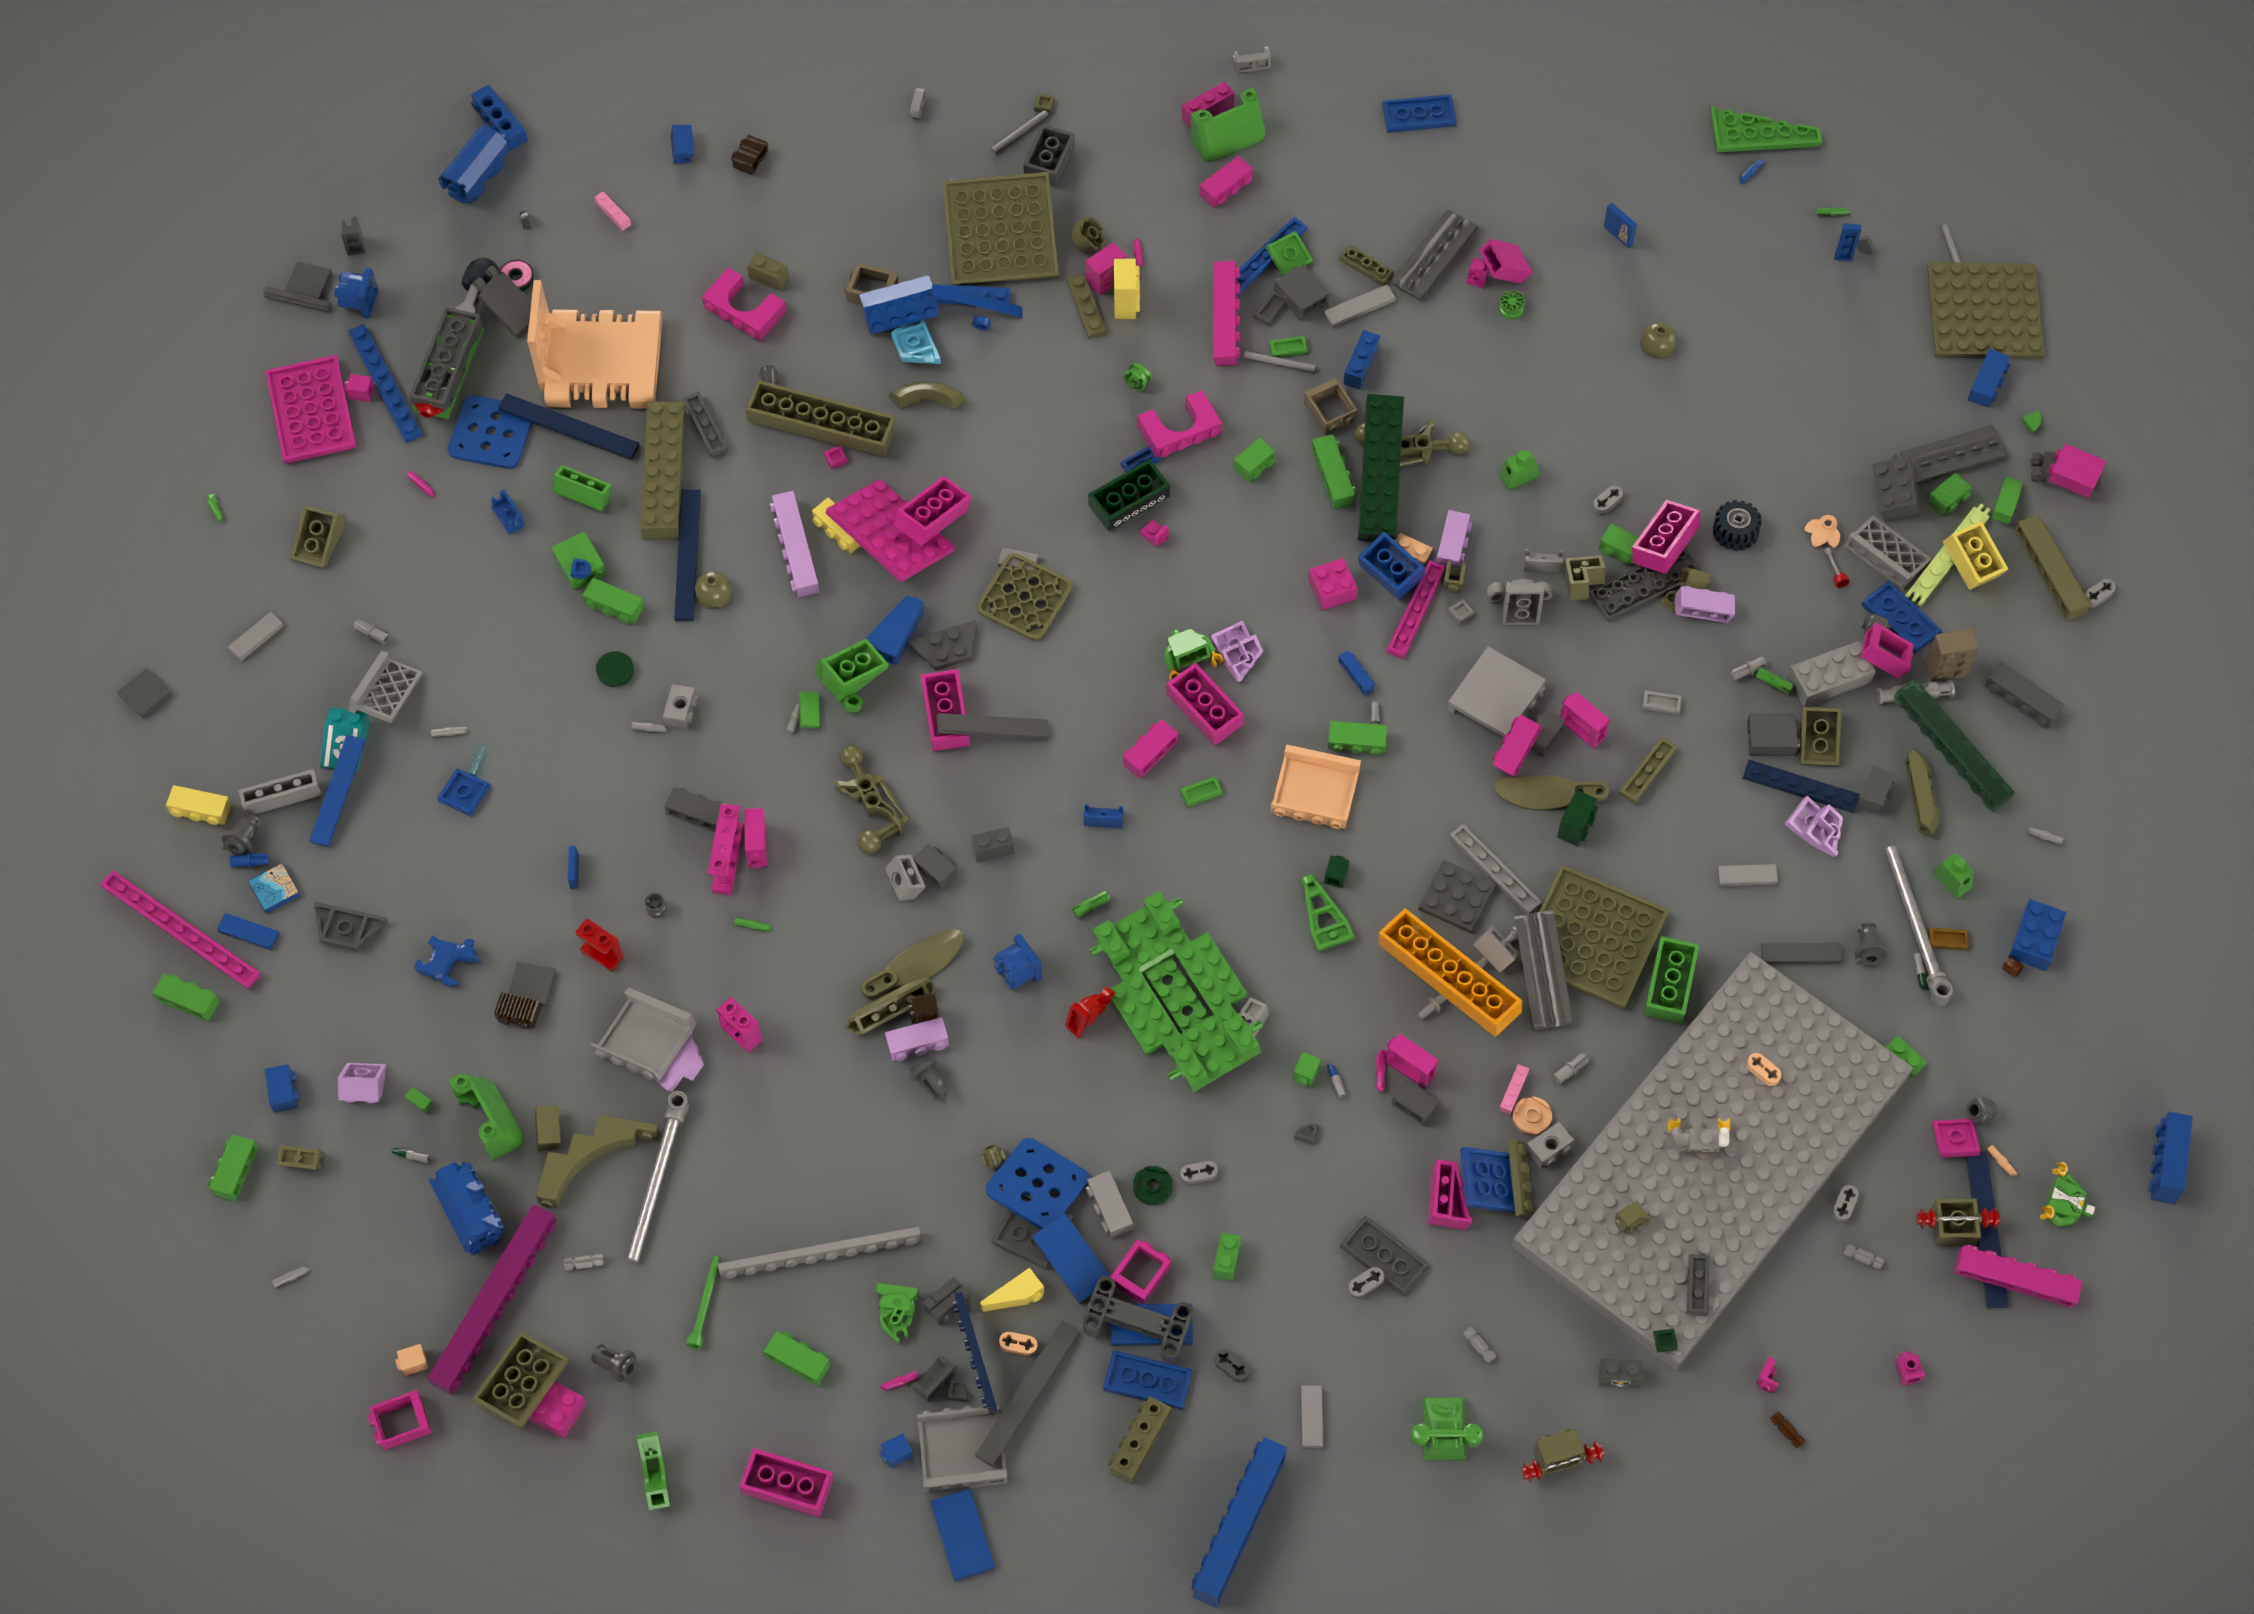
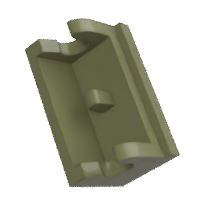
M536 1106L537 1151L557 1149V1145L561 1143L558 1106Z
M280 1145L276 1165L320 1170V1159L324 1158V1152L318 1149Z

